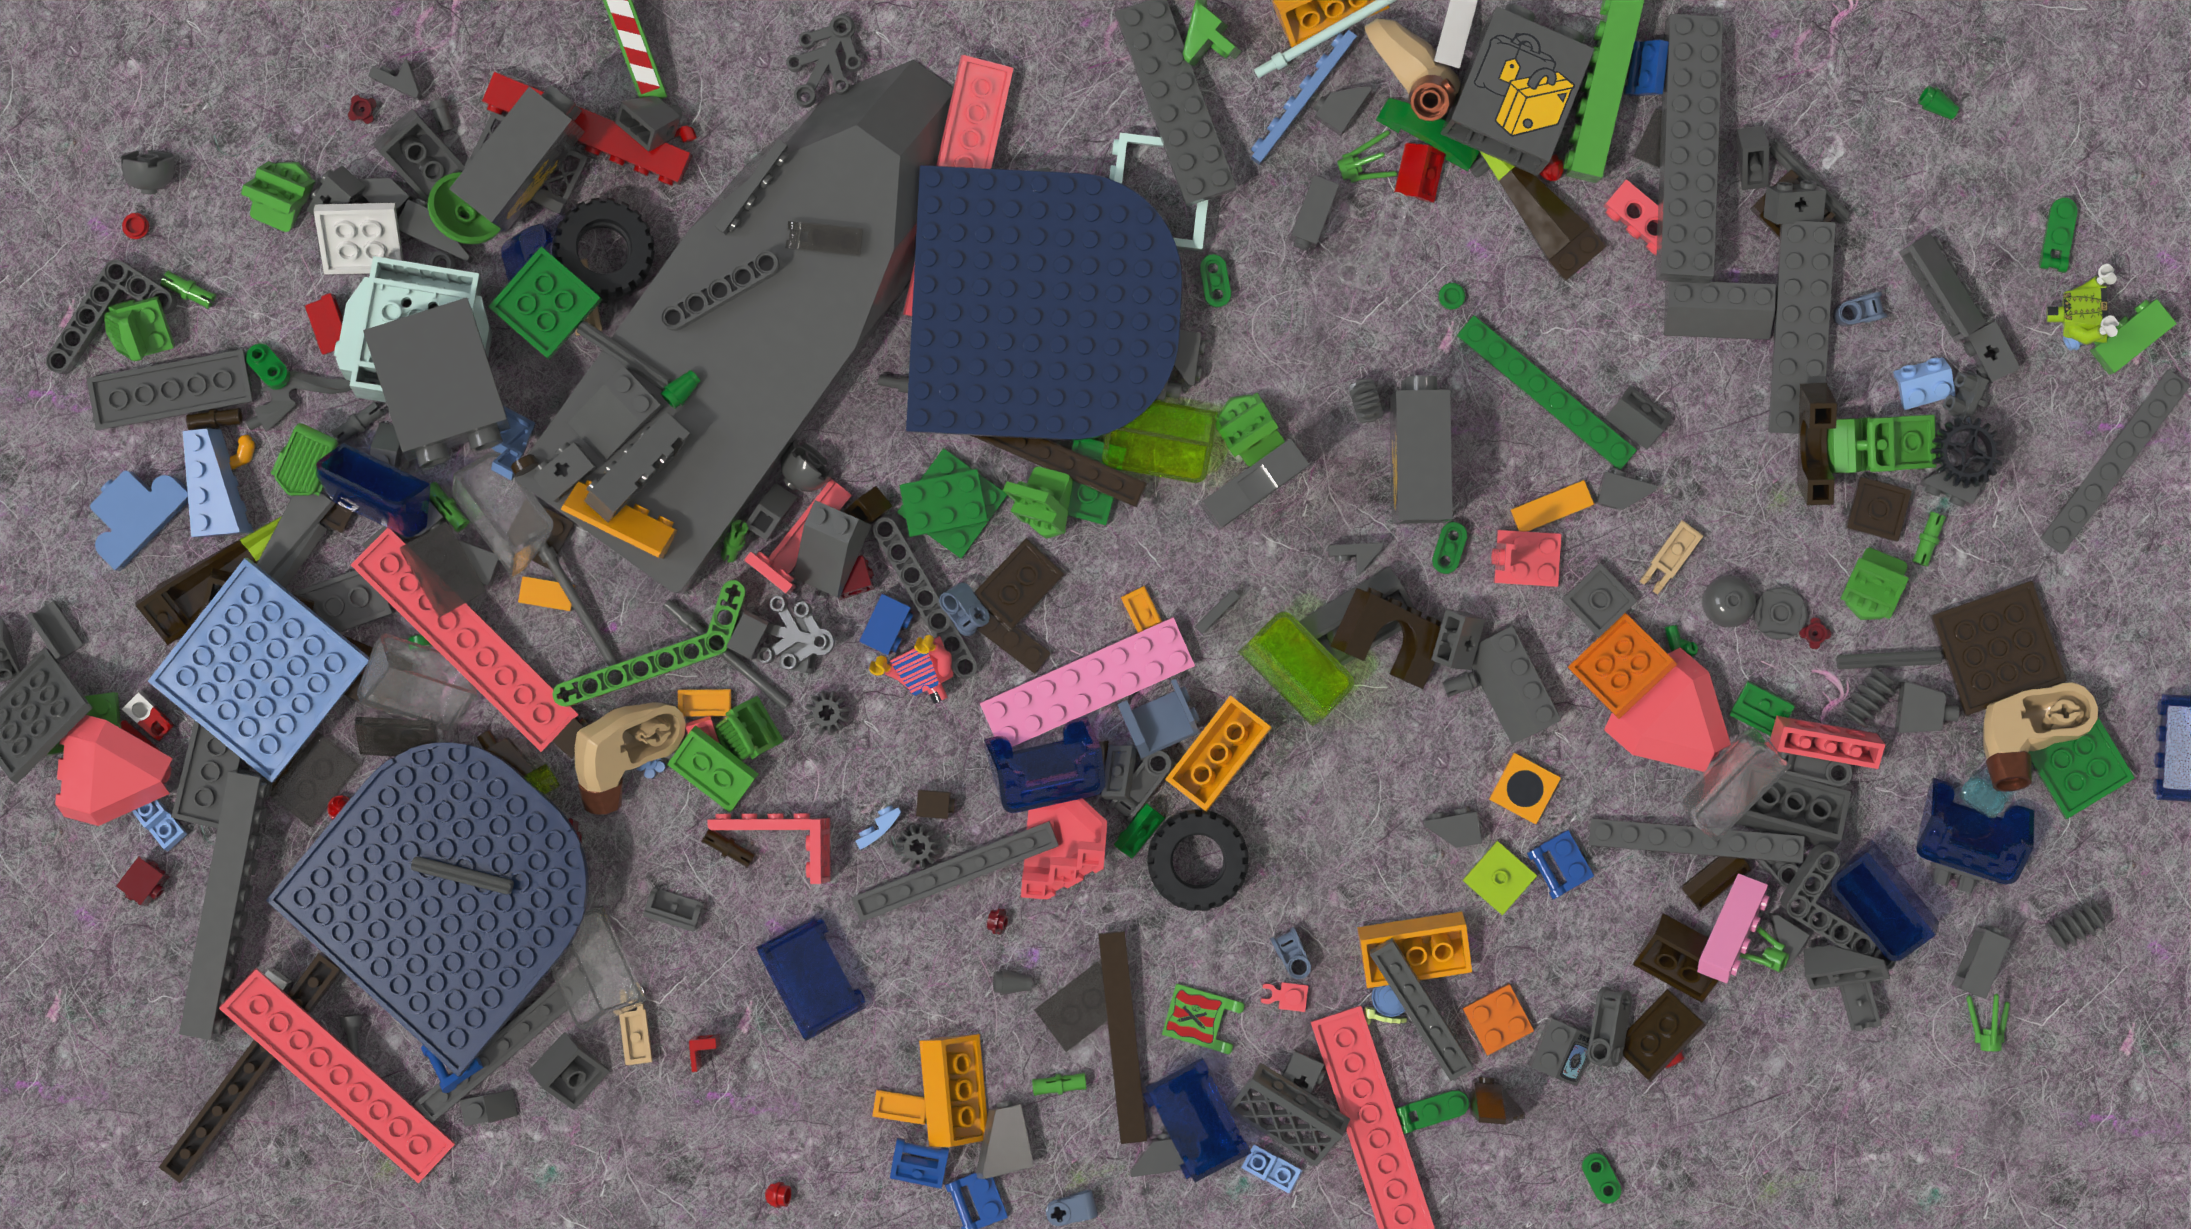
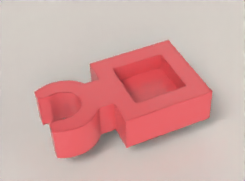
M1282 982L1281 989H1276L1274 985L1269 983L1262 985V988L1272 991L1270 998H1261L1262 1003L1271 1004L1274 1001H1279V1009L1305 1012L1308 985Z

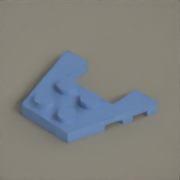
M503 406L511 429L501 431L500 434L503 442L492 447L495 452L502 454L492 462L491 470L512 480L515 475L510 467L515 461L523 457L534 432L535 422Z

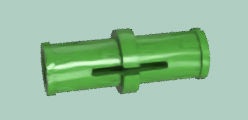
M169 270L164 274L166 278L174 282L162 278L161 286L180 294L184 300L190 299L206 309H210L212 303L204 299V297L214 302L216 298L215 293H211L197 286L195 281L191 279L187 281Z
M437 482L431 483L424 489V494L429 497L437 507V510L444 515L456 532L463 530L470 521L457 508V502L453 498H449Z
M1931 511L1924 532L1919 535L1920 543L1912 562L1920 563L1919 565L1925 567L1929 566L1935 545H1939L1940 540L1938 537L1946 520V516H1940L1938 513Z
M736 520L731 524L730 532L726 534L723 541L724 547L721 551V558L725 561L727 555H729V563L736 561L739 551L742 550L745 544L744 537L748 531V525L743 522L742 527H739L741 520Z
M1060 1073L1055 1074L1056 1077L1032 1079L1034 1096L1049 1093L1063 1095V1092L1087 1090L1085 1073L1061 1076Z

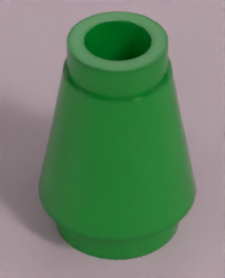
M1930 85L1927 86L1918 100V104L1922 105L1923 110L1950 120L1959 111V106L1937 86L1934 88Z
M689 370L664 386V391L660 394L672 408L676 409L679 405H684L697 387V384L701 381L693 371Z

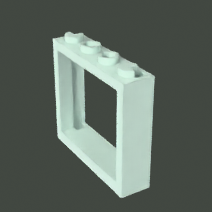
M1120 133L1119 139H1114L1112 155H1117L1116 166L1111 165L1109 179L1122 184L1127 143L1164 147L1160 137ZM1208 200L1197 203L1193 240L1173 238L1177 249L1202 252Z

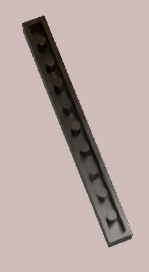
M320 952L288 993V996L310 1014L342 970L324 953ZM253 1040L158 1168L178 1183L185 1181L275 1062L276 1058L257 1041Z

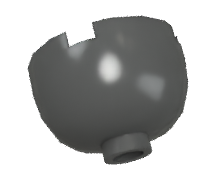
M148 150V154L139 155V151L125 153L121 155L123 177L133 188L141 189L142 194H156L157 189L164 188L171 182L175 170V157L170 152Z
M796 439L790 444L781 458V471L785 477L784 482L793 490L799 489L806 492L818 490L834 476V471L832 468L829 471L827 470L825 465L828 461L815 448L807 443L801 446L798 444L799 440Z
M1723 575L1713 579L1707 586L1702 596V607L1706 617L1714 624L1721 627H1737L1744 624L1752 616L1756 607V596L1752 586L1745 579L1735 575Z

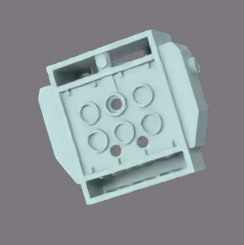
M373 256L369 278L364 277L346 303L340 340L336 342L334 351L339 369L345 379L350 381V387L356 398L386 402L363 330L428 310L431 304L441 306L467 297L488 357L492 331L483 299L480 296L483 282L479 273ZM406 299L412 301L411 306L408 308L402 306L403 301Z

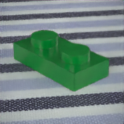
M1146 803L1137 812L1134 820L1126 830L1121 832L1114 846L1133 859L1165 817Z

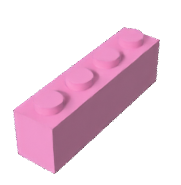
M1741 874L1737 875L1699 959L1698 973L1724 983H1728L1731 975H1737L1741 965V961L1738 960L1740 954H1746L1751 942L1748 936L1750 932H1756L1761 919L1757 916L1760 910H1766L1770 900V896L1766 895L1767 884Z

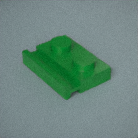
M1747 680L1729 715L1771 736L1776 716L1789 718L1795 704Z

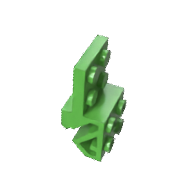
M1935 415L1837 419L1836 428L1827 429V458L1831 473L1936 468V464H1932L1936 454L1930 453L1932 448H1936V445L1932 443V440L1935 438Z

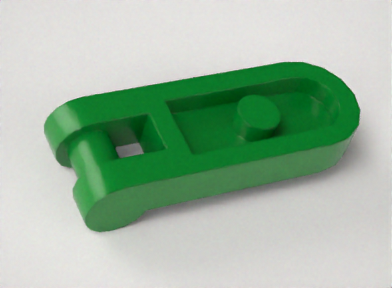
M2069 198L2055 200L2050 206L2039 268L2048 269L2050 267L2057 269V272H2067L2077 218V206ZM2051 250L2059 251V258L2051 257Z
M1450 1090L1395 1107V1110L1399 1117L1403 1134L1464 1115L1468 1110L1469 1100L1463 1092ZM1416 1111L1418 1120L1411 1122L1409 1113Z

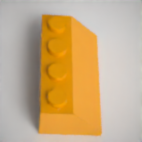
M1272 0V3L1292 48L1375 0ZM1389 5L1386 6V7H1384L1383 9H1381V10L1375 12L1374 14H1377V13H1379V12H1381V11H1383V10L1388 9V8H1389Z
M587 480L585 484L581 482L576 484L561 510L658 558L664 559L677 533V530L672 528L674 522L660 515L656 520L648 516L650 510L635 503L633 508L626 505L608 523L584 501L589 493L586 489L591 481Z
M1230 695L1165 780L1207 812L1272 727Z
M1462 911L1357 927L1367 988L1389 985L1370 956V950L1391 938L1394 939L1419 980L1472 972L1467 927Z
M980 1034L939 1037L919 1041L929 1147H954L983 1141L987 1109Z

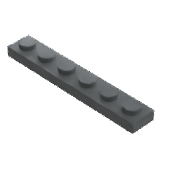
M1391 938L1371 949L1370 956L1449 1080L1452 1081L1473 1070V1063L1394 939Z

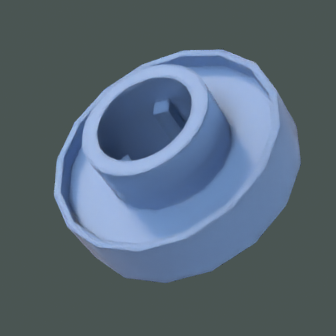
M1390 985L1373 988L1372 1003L1379 1013L1384 1016L1394 1017L1405 1012L1404 1007Z

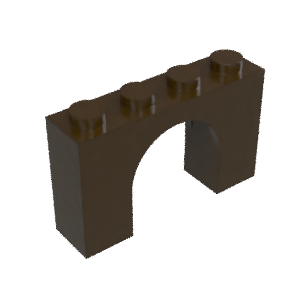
M1827 383L1800 384L1797 485L1807 505H1834L1835 479L1829 469L1827 458V429L1836 428L1837 402Z
M1368 587L1367 591L1356 588L1330 646L1365 661L1378 631L1385 624L1397 620L1402 628L1403 642L1390 675L1424 689L1435 664V661L1431 659L1442 622L1430 616H1427L1425 620L1421 618L1422 612L1409 606L1405 610L1401 608L1402 602L1391 597L1384 600L1381 598L1383 593Z

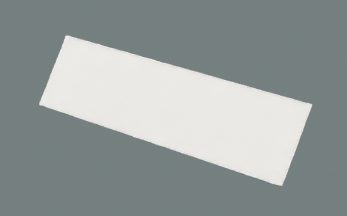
M1450 0L1434 59L1435 62L1460 68L1478 0Z

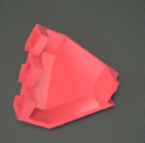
M1678 648L1668 653L1677 665L1620 719L1611 713L1604 730L1632 755L1706 772L1710 762L1718 756L1720 750L1730 746L1731 743L1709 671L1682 648Z
M86 715L60 740V744L64 745L63 758L58 759L57 779L61 780L62 783L61 793L56 794L55 805L64 817L100 826L170 794L164 784L170 778L172 770L170 763L173 758L107 720Z
M1059 776L1057 783L1030 781L1027 830L1050 821L1059 846L1024 859L1021 887L1022 898L1048 900L1055 896L1057 890L1063 887L1068 889L1081 882L1086 874L1092 871L1097 873L1104 869L1107 820Z

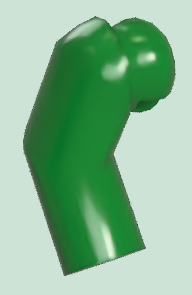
M1678 625L1665 628L1671 651L1682 648L1691 657L1697 654V644L1682 639Z

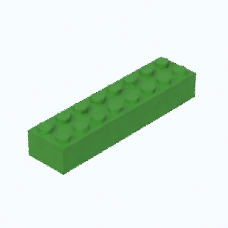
M1602 0L1599 14L1604 16L1603 20H1600L1599 25L1597 24L1593 40L1598 42L1597 46L1593 47L1594 51L1588 66H1591V71L1584 77L1581 91L1585 92V96L1578 102L1575 117L1579 118V122L1572 128L1569 143H1573L1572 150L1566 153L1563 168L1567 169V177L1597 183L1603 177L1644 0Z

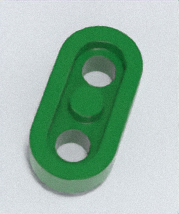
M1214 254L1208 255L1200 264L1204 296L1210 306L1221 308L1231 298L1227 267L1222 257ZM1210 264L1217 265L1218 271L1216 273L1208 271ZM1215 290L1222 292L1223 297L1221 299L1213 297L1212 294Z
M255 344L249 348L246 354V361L262 381L274 390L285 387L290 380V372L274 352L265 344ZM262 353L260 358L255 359L257 354ZM273 371H278L275 376H271Z
M1451 522L1441 529L1432 557L1434 569L1441 574H1449L1458 567L1467 539V531L1460 523ZM1450 531L1457 532V540L1452 541L1449 539L1448 534ZM1442 556L1449 557L1450 563L1448 566H1443L1440 563Z
M1597 1152L1587 1154L1582 1160L1581 1168L1596 1198L1606 1204L1617 1201L1621 1195V1186L1607 1159ZM1594 1162L1600 1163L1598 1171L1591 1170V1165ZM1611 1186L1613 1189L1612 1193L1605 1195L1603 1193L1604 1187Z

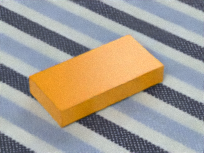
M522 576L519 603L566 611L572 610V604L558 582Z
M731 689L678 690V709L683 713V716H726L725 713L732 709Z
M876 1090L872 1117L925 1125V1097Z

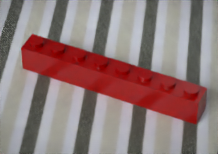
M494 72L482 102L488 105L486 110L499 115H502L503 112L509 113L529 86ZM531 87L533 90H535V91H536L537 93H539L540 95H542V94L544 93V92H542V91H540V90H537V89ZM579 107L582 112L574 122L585 131L577 141L586 146L585 151L599 156L600 152L610 156L609 161L620 166H624L625 162L635 166L633 171L648 176L649 172L659 176L658 181L666 185L673 186L674 183L681 185L692 158L690 152L668 143L647 151L620 128L615 121Z

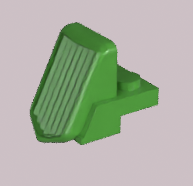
M1207 0L1195 1L1185 41L1183 57L1192 66H1195L1210 47L1225 59L1228 56L1236 59L1242 52L1222 35L1228 25L1207 9Z
M268 161L257 168L255 178L243 184L241 194L249 197L252 201L250 216L253 219L288 232L294 227L303 204L307 203L316 181L312 179L311 175L299 162L272 163Z
M158 296L137 302L131 300L108 307L109 312H106L104 315L105 330L118 353L136 362L143 360L146 355L174 348L175 343Z
M1258 392L1254 395L1248 394L1229 398L1221 410L1218 419L1213 421L1234 457L1240 455L1250 467L1285 443L1277 429L1279 427Z
M299 423L293 429L288 443L279 453L271 474L274 475L279 485L290 496H309L312 494L319 496L329 484L332 474L341 465L344 455L336 452L338 442L335 438L303 423Z
M1038 466L1033 469L1027 483L1021 481L1018 484L1006 482L1003 492L1014 501L1011 512L1021 522L1029 524L1045 539L1065 534L1073 480L1068 474Z
M1867 548L1862 558H1858L1840 599L1845 601L1849 609L1860 620L1883 619L1884 617L1890 619L1909 579L1904 576L1907 570V563L1873 548Z
M758 696L725 713L727 717L715 725V730L722 746L741 761L749 757L754 759L784 742Z

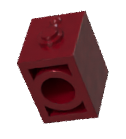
M863 555L857 557L840 598H838L839 600L875 589L872 581L874 572L868 566L869 561Z
M138 856L116 887L123 891L126 895L125 897L130 901L134 900L138 905L148 906L153 899L157 900L165 890L163 885L170 876L164 870H161L158 866L159 864L154 860L150 861L145 857Z

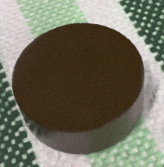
M529 454L515 461L510 468L515 477L530 472L539 463L534 455Z

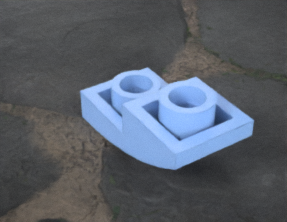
M159 799L132 811L143 827L152 833L166 851L171 850L188 834L175 818H171L172 814Z
M890 805L878 811L880 817L876 818L875 821L879 829L874 830L872 826L859 833L861 838L857 839L856 843L860 850L880 838L895 823L902 812L900 807L894 809Z
M1255 1144L1241 1167L1291 1194L1303 1172L1297 1166Z

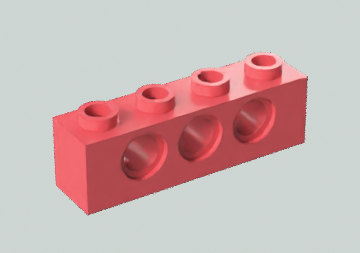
M1626 179L1604 204L1603 207L1607 209L1605 213L1613 221L1618 222L1620 220L1627 226L1625 230L1637 240L1640 237L1648 243L1646 248L1656 256L1657 235L1649 234L1647 225L1649 222H1656L1658 224V205ZM1629 205H1635L1639 208L1640 215L1638 218L1633 219L1628 216L1627 207Z
M1776 716L1770 738L1771 743L1778 752L1879 769L1885 748V743L1877 733Z

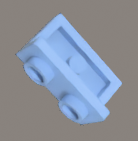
M1931 358L1924 363L1906 365L1899 370L1893 371L1894 378L1898 382L1901 405L1904 410L1943 400L1949 395L1956 396L1952 369L1944 358Z

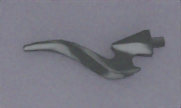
M289 371L290 380L285 387L274 390L265 384L261 391H269L272 395V400L269 404L254 408L257 416L247 420L246 424L250 431L262 425L267 432L297 406V403L290 398L292 390L299 389L327 394L343 393L352 390L350 381Z

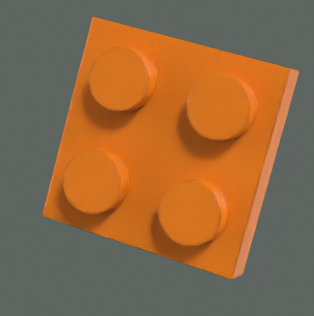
M1509 983L1462 1008L1487 1056L1534 1032Z

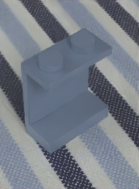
M1176 679L1171 680L1174 692L1131 710L1127 700L1117 704L1141 759L1200 733L1196 723L1200 722L1199 716L1194 707L1189 709L1186 703L1191 701L1185 686L1179 687Z

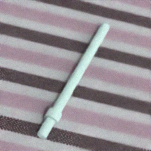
M1375 0L1282 54L1281 52L1271 56V60L1254 69L1258 79L1275 69L1280 70L1286 67L1287 62L1397 0Z

